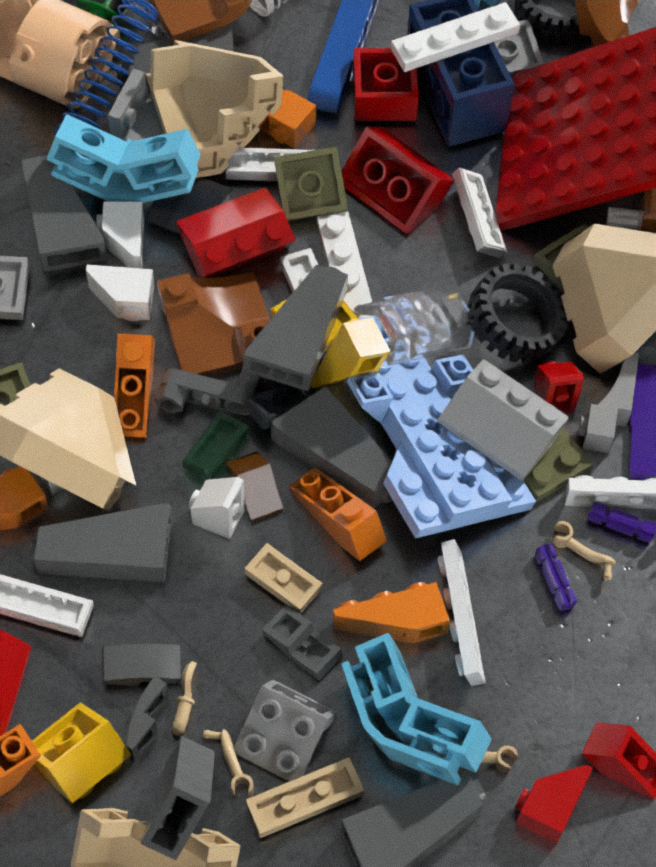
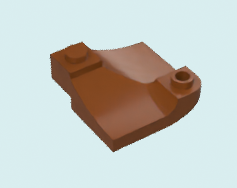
M148 0V2L159 12L158 20L174 45V40L183 42L232 23L247 11L252 0Z
M575 0L580 34L590 36L593 47L629 36L628 21L639 0Z
M254 272L213 278L191 277L189 273L157 280L158 295L180 370L206 377L241 370L246 349L256 338V335L272 319L269 318Z

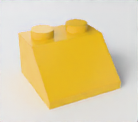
M81 702L32 740L41 755L34 765L52 786L71 803L87 796L93 790L95 784L106 775L113 774L119 770L123 762L131 756V753L111 723Z

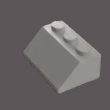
M483 359L466 377L439 416L437 422L523 481L555 443L569 417Z

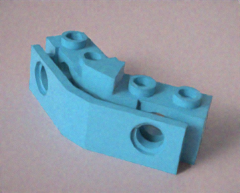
M66 114L46 160L55 164L51 176L108 202L146 203L190 193L199 171L197 163L201 154L188 129L132 141L127 139V141H124Z
M389 633L356 646L355 649L360 663L351 666L349 661L341 664L363 728L387 757L392 761L457 786L461 781L457 773L459 767L477 772L492 740L482 722L418 699L401 651ZM369 679L371 680L374 689L373 691H371V696H369L367 693L369 692V688L366 681ZM374 714H381L389 729L401 743L385 738L379 732Z

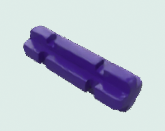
M599 502L592 504L588 514V520L599 525H601V522L606 523L605 527L631 537L633 534L638 535L637 539L647 543L652 541L656 532L655 523L645 519L643 522L638 521L639 517L615 508L608 510L607 505Z
M546 544L536 549L535 557L538 564L543 566V569H541L551 593L556 596L554 600L558 609L565 611L576 606L577 598L573 589H569L570 582L560 560L556 559L558 555L554 546Z

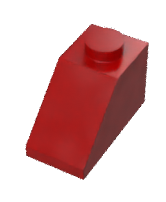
M550 361L537 367L534 379L536 394L562 413L572 414L575 413L584 378L582 372L572 362L560 363L558 361Z
M596 722L581 754L602 775L648 798L655 799L656 752L631 726Z
M583 765L536 779L531 791L526 788L523 789L515 805V809L520 811L516 824L557 844L593 768Z

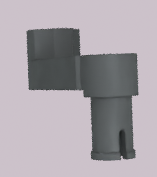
M244 362L237 384L180 369H167L158 388L154 403L169 413L181 412L185 402H190L231 414L249 415V412L243 405L248 397L257 394L255 390L260 376L245 372Z

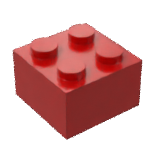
M354 48L352 70L354 121H416L419 98L417 68L404 72L391 48Z

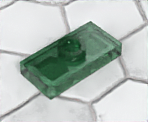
M219 411L183 459V468L206 480L215 479L248 434V425Z

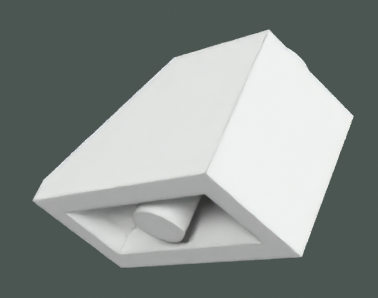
M103 202V215L97 214V227L101 234H103L105 248L128 268L142 269L144 242L143 202Z
M87 265L86 273L89 289L117 318H123L128 321L150 320L155 288L153 269Z
M239 477L206 480L200 491H194L188 504V509L191 510L192 524L230 540L245 512L244 480Z

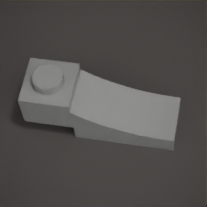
M635 352L631 357L622 361L619 376L607 396L598 405L591 404L587 416L581 415L578 436H584L583 450L609 454L614 440L616 425L627 426L632 411L639 353Z

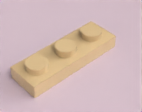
M350 757L246 799L245 802L258 835L262 838L364 795L365 790Z

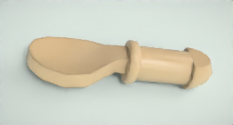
M193 661L185 666L181 674L184 696H178L176 699L178 703L171 732L178 737L184 735L191 707L195 703L192 699L191 680L197 663Z

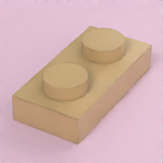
M268 543L244 568L245 575L299 614L307 608L322 590L323 583Z

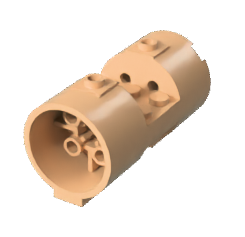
M0 0V76L65 106L69 102H77L73 97V92L82 91L78 83L81 80H87L84 75L85 70L93 69L90 65V60L98 58L95 49L104 48L101 38L109 37L106 28L110 26V22L61 0ZM105 39V45L109 49L115 50L116 42ZM104 50L98 51L104 60L112 61L113 55ZM92 62L99 71L104 73L109 71L110 67L103 62ZM87 72V75L94 82L102 80V76L98 73ZM81 83L86 91L92 87V84ZM76 94V97L82 103H86L89 99L87 95ZM73 104L70 105L72 109L81 107Z

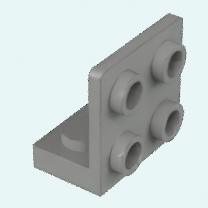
M134 68L108 114L110 134L124 141H127V139L132 141L164 134L152 94L149 93V87L146 86L145 72Z
M271 680L262 685L234 746L235 754L289 782L300 778L305 773L323 731L333 724L338 712L275 680Z

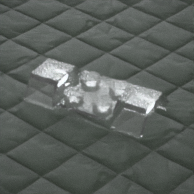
M424 291L383 297L380 301L359 304L354 308L357 314L375 316L389 338L388 347L390 353L385 359L389 366L461 351L472 346L474 332L470 325L474 320H468L467 313L469 308H467L459 293L442 291L424 293Z

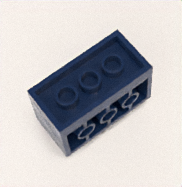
M425 0L410 4L407 35L478 12L479 10L474 0ZM494 42L417 68L418 82L448 147L505 132L508 125L514 82Z

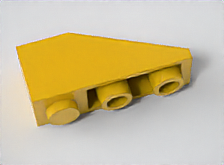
M373 318L363 320L351 319L342 324L314 375L311 383L313 388L347 381L348 377L379 371L390 353V349Z

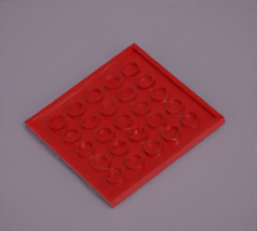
M656 27L521 71L511 77L514 82V90L508 125L504 134L495 210L500 231L656 188Z

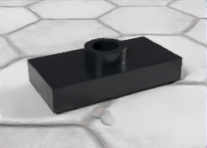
M283 384L248 397L243 407L261 428L265 430L271 427L272 421L311 395L306 390Z

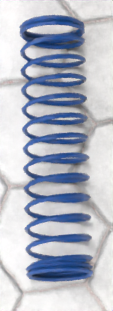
M122 0L123 4L117 7L120 15L112 17L114 26L106 28L109 37L101 38L104 48L95 49L98 58L90 60V65L93 69L84 71L87 80L79 81L78 84L82 91L73 92V97L77 102L67 103L68 109L72 113H63V120L65 115L68 114L101 129L97 123L78 115L70 105L82 106L98 117L106 118V115L101 111L82 103L76 97V94L87 95L103 106L112 107L108 101L87 92L81 83L92 84L106 94L117 97L116 92L94 82L87 75V72L98 73L109 82L123 86L120 80L99 71L92 62H103L114 71L122 75H129L128 71L104 60L98 51H108L119 60L133 65L132 59L120 52L109 49L105 45L104 40H113L124 49L134 54H140L136 47L114 38L110 34L109 29H118L132 40L145 43V40L138 34L119 27L115 22V18H122L135 28L150 33L149 27L125 16L120 11V8L127 7L140 17L150 22H156L159 12L154 6L145 0ZM129 1L135 2V3H137V4L143 6L144 8H146L147 10H149L152 14H150V13H148V12H146V11H144V10H142V9H140V8H137L136 6H134V5H133L132 3H130ZM62 123L57 124L55 130H53L55 135L57 134L60 128L59 126H61Z

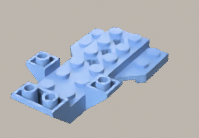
M405 311L358 319H374L390 349V353L379 371L348 377L347 383L361 407L382 424L397 449L383 484L414 537L419 538L531 510L536 500L524 481L437 422L439 416L466 377L473 371L465 356L458 355L435 360L432 368H430L416 345L420 335Z

